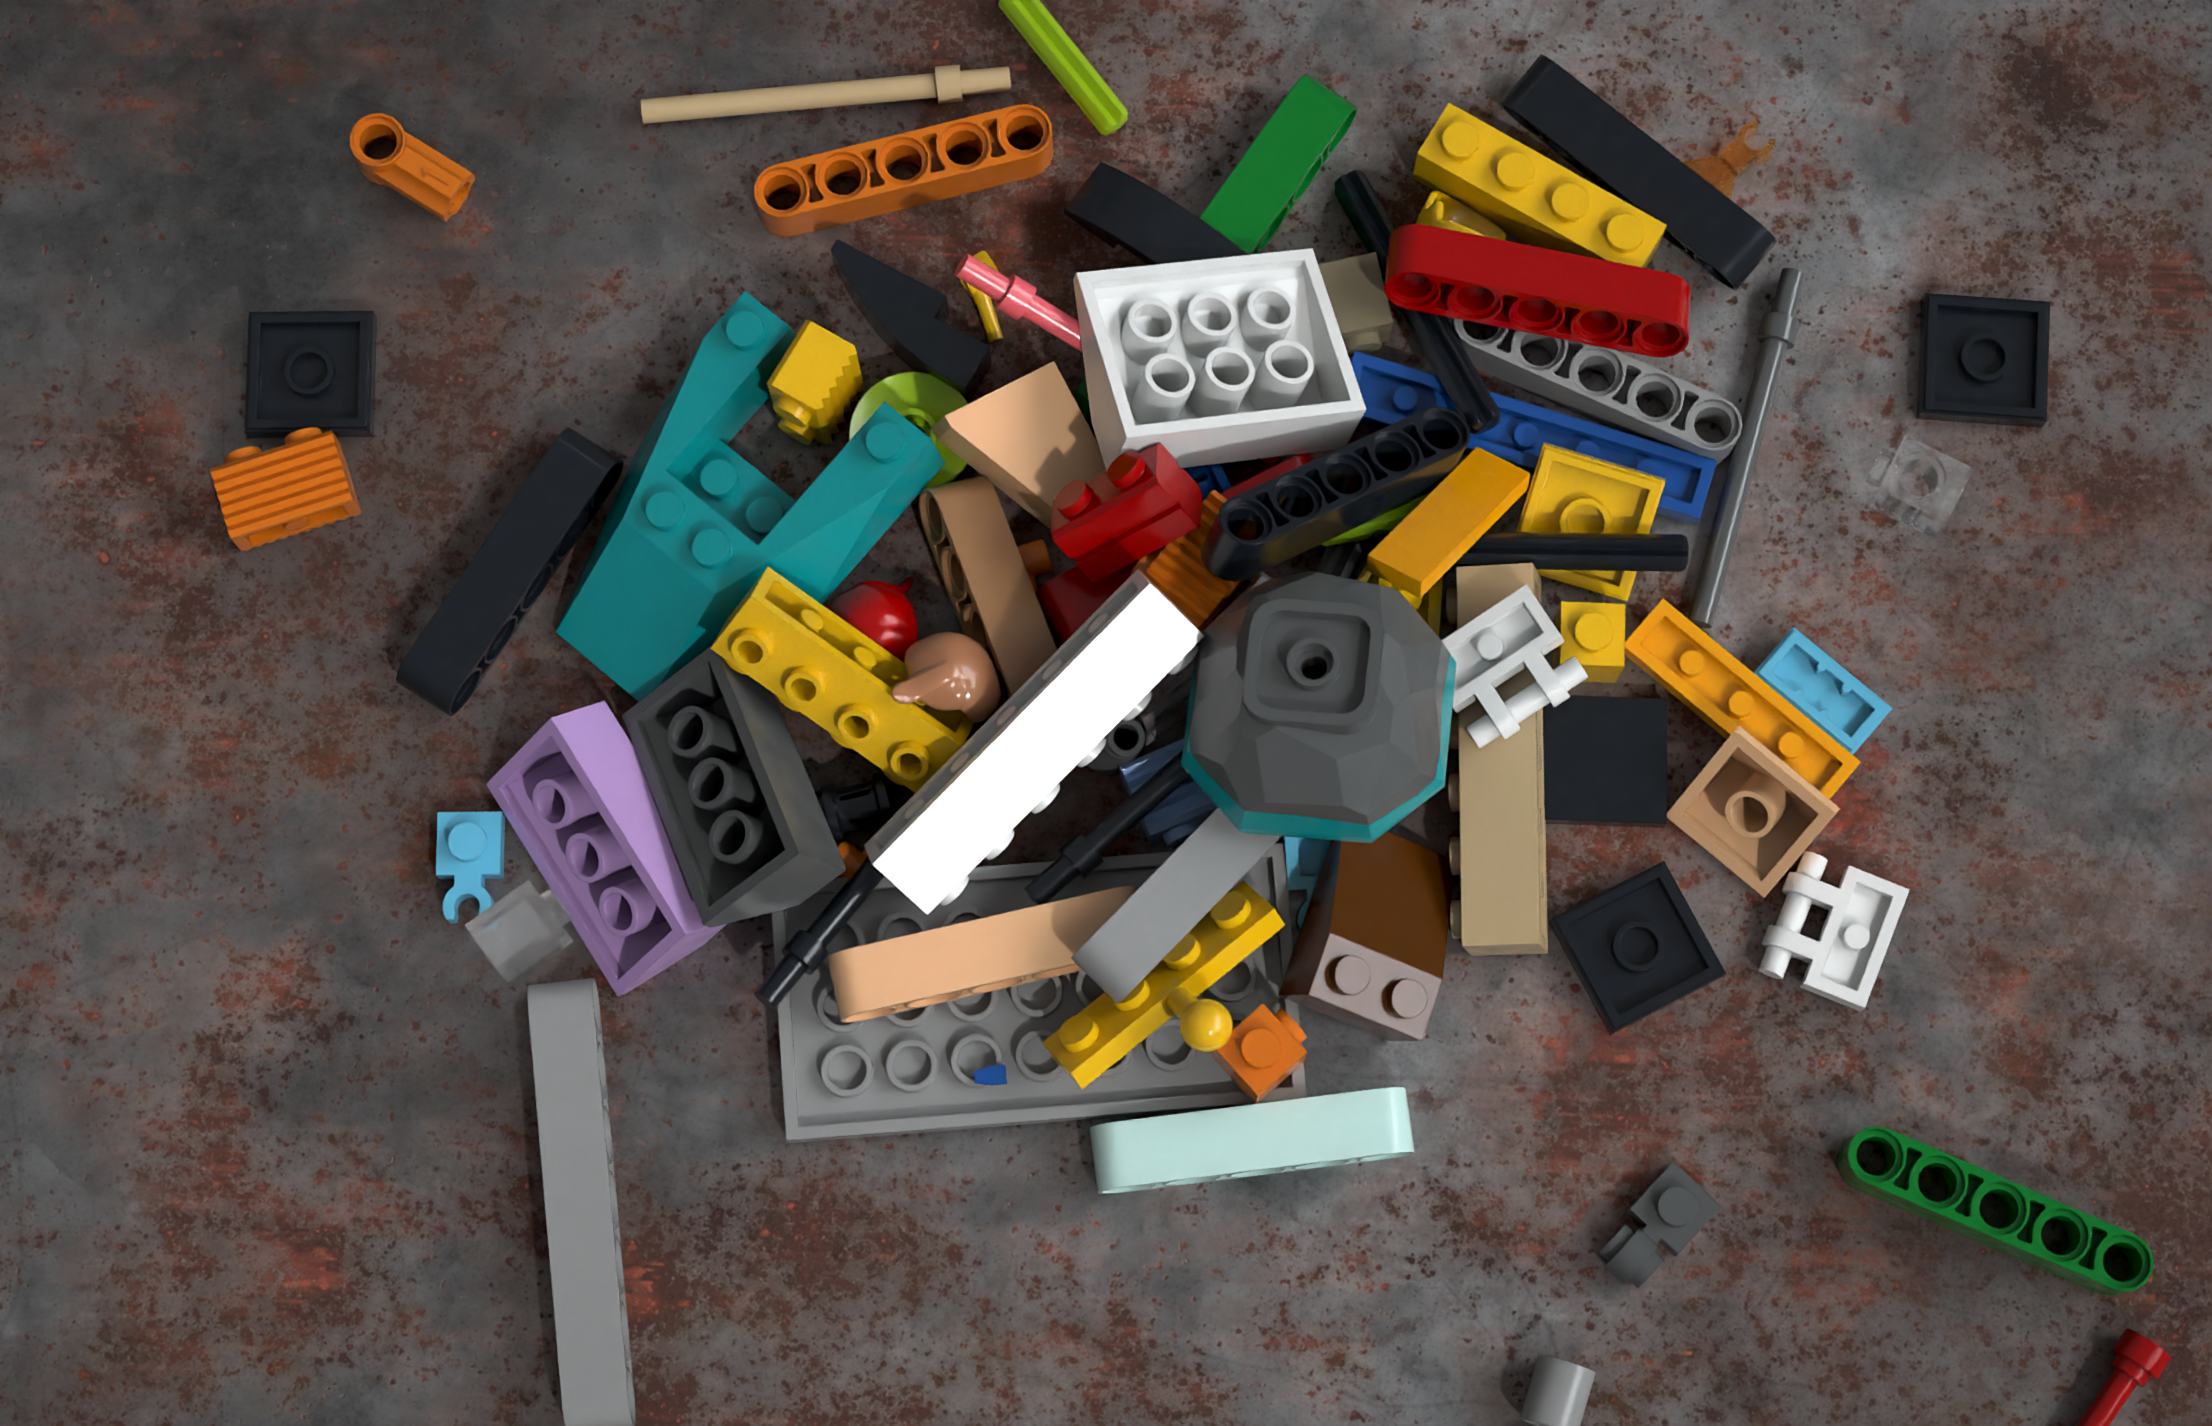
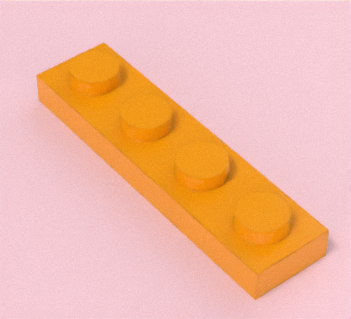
M1664 598L1625 641V656L1726 740L1738 726H1741L1828 799L1835 794L1861 763V761Z

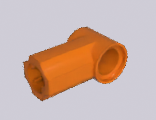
M372 113L364 116L352 128L350 147L361 174L367 180L378 185L390 187L444 222H447L451 216L457 214L467 199L470 188L475 181V176L472 172L405 132L401 124L394 117L384 113ZM380 139H388L397 144L394 152L387 158L372 159L366 156L368 147Z

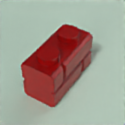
M1161 443L1155 444L1140 453L1127 451L1119 455L1110 464L1106 472L1086 483L1081 479L1074 480L1060 490L1052 503L1050 530L1052 539L1070 559H1075L1076 566L1092 583L1098 582L1201 527L1202 493L1200 486L1184 468L1180 469L1175 458Z

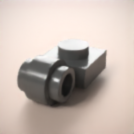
M1672 1162L1627 1211L1643 1228H1639L1634 1232L1629 1226L1624 1224L1599 1251L1608 1261L1604 1267L1623 1284L1629 1280L1634 1286L1639 1288L1664 1261L1656 1252V1249L1659 1247L1657 1245L1658 1242L1672 1255L1677 1256L1722 1206L1679 1166Z

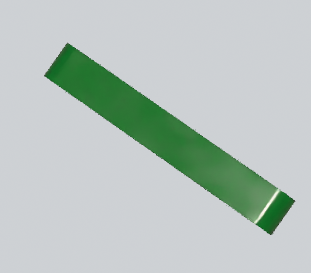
M1304 74L1292 87L1202 213L1200 219L1248 255L1261 254L1347 133L1357 114L1358 107L1314 78ZM1085 377L1073 397L1092 433L1095 435L1091 422Z

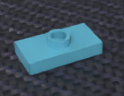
M1794 627L1754 672L1755 675L1852 755L1893 709Z

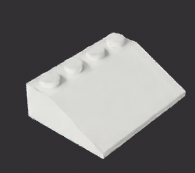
M1313 248L1078 272L1075 274L1073 282L1091 422L1106 471L1119 455L1127 451L1140 453L1158 443H1161L1175 458L1179 468L1335 450L1347 445L1366 411Z

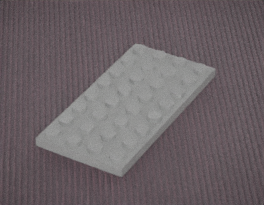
M1275 843L1229 891L1244 880L1275 908L1285 926L1196 997L1198 1000L1212 999L1225 1006L1232 1018V1030L1262 1003L1273 1015L1279 1009H1283L1300 1026L1298 1003L1278 996L1293 953V939L1284 843ZM1175 851L1102 857L1104 862L1085 879L1078 875L1047 903L1117 887L1137 886L1139 888ZM1055 861L975 867L967 875L969 881L961 894L945 906L939 903L928 915L890 880L884 877L827 945L828 956L861 945L1037 906L1025 892L1024 888ZM850 877L835 878L800 905L772 912L775 967L784 958L782 953L783 947L799 929L806 931ZM826 957L812 975L804 973L778 1005L787 1143L1211 1110L1252 1105L1254 1103L1212 1058L1213 1051L1200 1052L1186 1044L1180 1033V1018L1176 1014L1082 1090L1054 1061L1042 1042L1060 1029L1066 1020L1077 1015L1104 993L1084 971L874 1019L843 1023L840 1021ZM1304 1063L1258 1104L1307 1098ZM1005 1064L1007 1084L990 1086L974 1083L975 1076H973V1071L987 1066Z

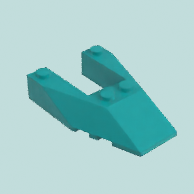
M746 291L702 339L636 451L556 630V633L637 702L641 701L714 643L728 617L767 567H770L820 604H823L945 465L932 439L885 402L882 403L797 501L727 446L732 438L770 397L769 388L766 383L796 337L789 325Z

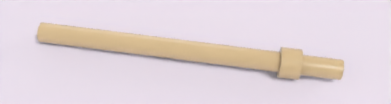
M959 64L935 67V73L647 98L641 99V115L643 124L929 98H938V104L963 102V95L1012 91L1010 67L961 71Z

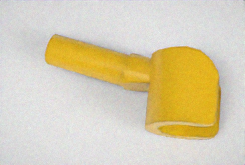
M980 251L973 255L976 259L998 271L986 251ZM960 279L961 285L973 297L974 303L977 305L989 343L1002 340L1004 337L991 297Z

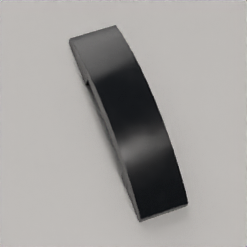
M1103 162L1099 163L1064 208L1065 215L1112 248L1119 244L1148 265L1248 255L1181 205L1147 184Z

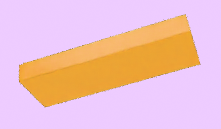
M1476 447L1368 554L1367 571L1421 598L1529 489L1530 473Z

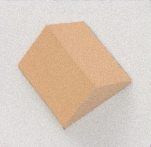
M1738 726L1667 812V818L1765 898L1840 808L1741 726Z

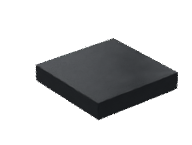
M1925 293L1921 299L1917 419L2042 428L2047 422L2050 302Z
M374 311L249 312L244 431L248 438H285L294 431L309 427L320 428L322 433L332 430L336 437H374L377 316Z
M1570 695V698L1555 708L1551 702L1543 707L1544 805L1546 824L1665 827L1667 824L1668 699Z
M1665 861L1553 917L1549 921L1610 1036L1726 975L1724 968Z

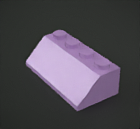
M605 700L550 718L486 783L617 997L630 992L702 947L726 925L712 928L703 925L634 746Z

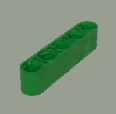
M1880 1126L1864 1128L1847 1139L1838 1151L1837 1166L1839 1174L1845 1183L1854 1189L2097 1294L2115 1296L2137 1290L2146 1284L2152 1275L2154 1265L2152 1251L2146 1242L2137 1235L1889 1128ZM1861 1143H1873L1880 1147L1885 1154L1886 1167L1882 1175H1870L1859 1166L1856 1154ZM1922 1169L1936 1170L1945 1179L1947 1191L1942 1202L1930 1201L1920 1192L1918 1177ZM1986 1194L1998 1197L2007 1208V1222L2001 1229L1989 1226L1980 1215V1201ZM2046 1221L2057 1222L2066 1230L2069 1243L2063 1255L2053 1254L2042 1243L2041 1231ZM2109 1247L2118 1248L2124 1252L2129 1260V1275L2123 1282L2114 1280L2104 1270L2103 1257Z

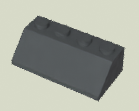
M710 646L626 711L622 718L702 923L712 928L798 906L847 869L774 693L750 676L733 670L723 657L710 649Z

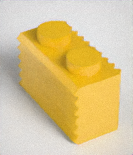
M805 320L766 383L769 388V395H771L772 402L774 403L773 409L776 416L780 419L778 427L790 437L806 445H810L813 439L824 445L833 443L831 434L839 432L837 424L846 422L844 413L852 411L850 403L858 401L857 392L865 391L855 345L809 320Z

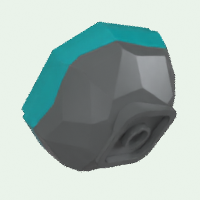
M1314 571L1273 578L1243 592L1202 633L1204 637L1196 644L1198 651L1194 657L1181 764L1239 832L1372 843L1445 787L1457 665L1440 638L1397 589ZM1312 666H1319L1326 670V673L1318 679H1310L1303 675V672Z

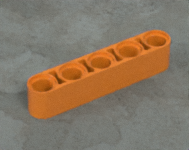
M1030 104L1014 105L775 164L766 168L757 177L754 185V198L759 217L764 227L772 234L781 237H792L1032 178L1043 173L1053 158L1052 123L1048 115L1039 107ZM1024 132L1035 134L1041 139V142L1030 150H1020L1014 148L1009 143L1015 135ZM961 147H970L981 153L977 161L969 165H959L949 159L950 155ZM901 162H911L921 168L920 172L909 180H899L889 174L890 170ZM840 177H852L860 182L859 187L848 195H838L829 190L830 185ZM790 191L800 197L799 201L787 210H777L769 205L773 196L780 192Z

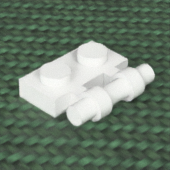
M1527 584L1441 640L1457 665L1452 708L1458 713L1478 699L1487 714L1466 727L1480 749L1500 735L1505 740L1521 730L1518 725L1520 722L1550 702L1555 708L1570 698L1567 691L1588 678L1587 673L1575 656L1554 670L1545 659L1544 655L1565 641ZM1527 667L1536 682L1503 702L1495 688Z
M1804 851L1796 872H1789L1782 889L1786 899L1776 925H1768L1762 941L1766 951L1759 971L1767 976L1783 979L1791 958L1809 963L1800 988L1861 1012L1866 1007L1910 889L1850 865L1844 870L1837 888L1820 881L1828 860L1816 853ZM1811 905L1829 910L1818 941L1800 934Z

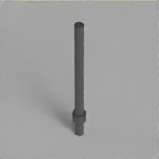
M1782 269L1771 312L1764 313L1757 339L1762 343L1742 416L1741 434L1733 449L1688 619L1697 627L1712 628L1787 349L1794 347L1800 321L1795 316L1806 279V274L1797 269Z

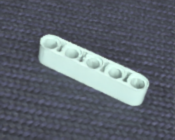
M1404 1087L1379 1088L1099 1124L1089 1128L1097 1193L1099 1194L1124 1193L1386 1160L1415 1153L1407 1094Z

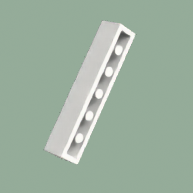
M1137 569L864 845L872 865L927 915L939 903L942 906L951 903L966 887L969 881L967 875L984 858L988 860L995 858L1009 845L1014 837L1013 828L1030 811L1036 814L1045 809L1057 796L1060 790V784L1058 783L1076 765L1084 767L1093 761L1105 746L1106 739L1104 737L1122 719L1124 721L1133 719L1147 706L1152 697L1150 690L1167 673L1174 675L1183 670L1192 661L1198 651L1196 644L1204 635L1160 589Z

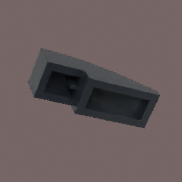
M837 239L831 248L835 270L852 301L876 334L913 370L931 374L958 390L969 404L992 365L990 346L945 323L949 317L946 295Z

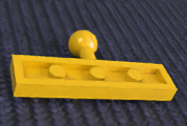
M1243 880L1226 893L1119 1004L1104 992L1077 1015L1066 1020L1060 1029L1043 1041L1042 1044L1054 1061L1082 1090L1175 1014L1180 1018V1033L1187 1045L1200 1052L1216 1051L1223 1047L1231 1036L1233 1028L1231 1015L1221 1003L1212 999L1198 1000L1196 997L1277 933L1285 924L1275 908Z

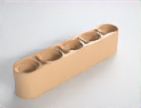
M1124 886L833 953L827 957L840 1021L850 1023L874 1019L1083 971L1071 957L1136 892L1138 887Z

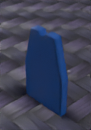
M1005 1064L987 1066L973 1071V1076H975L974 1083L990 1086L1007 1084Z

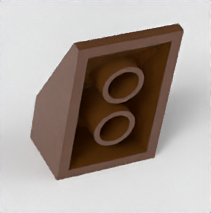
M1385 832L1372 843L1331 840L1278 996L1388 1041H1422L1443 980L1454 879L1450 868V858L1390 832Z

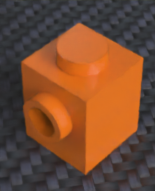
M1262 1003L1232 1030L1227 1043L1220 1049L1213 1051L1212 1058L1254 1104H1258L1304 1063L1307 1051L1302 1047L1301 1043L1307 1036L1283 1009H1279L1273 1015Z

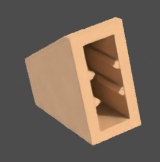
M1054 361L945 415L932 428L936 438L981 475L986 476L991 483L1050 530L1052 503L1060 490L1074 480L1081 479L1086 483L1106 472L1098 442Z

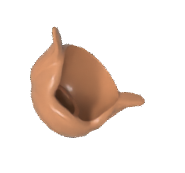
M954 632L935 633L911 645L905 651L904 656L907 679L891 688V696L899 704L922 701L924 704L937 710H961L974 723L983 722L991 717L998 709L1001 697L1000 683L994 663L983 646L967 635Z

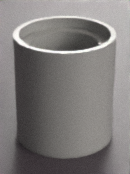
M1538 1355L1520 1420L1535 1426H1581L1596 1372L1568 1361Z

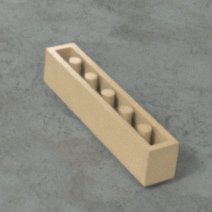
M1533 563L1456 567L1457 586L1447 587L1446 591L1449 625L1457 624V630L1526 584L1542 606L1541 577ZM1526 667L1497 686L1495 690L1503 702L1536 682V680ZM1477 699L1458 713L1452 711L1449 745L1451 749H1459V773L1450 774L1449 803L1452 812H1460V836L1450 838L1449 857L1452 875H1461V900H1452L1450 907L1453 939H1461L1462 947L1471 956L1548 954L1543 708L1520 722L1518 725L1521 730L1506 740L1500 735L1480 749L1466 729L1467 726L1487 714Z

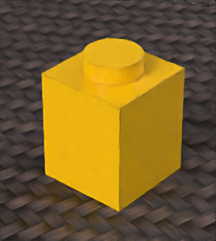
M1561 601L1553 624L1565 642L1553 649V670L1575 656L1588 675V678L1582 682L1616 683L1625 667L1626 604Z

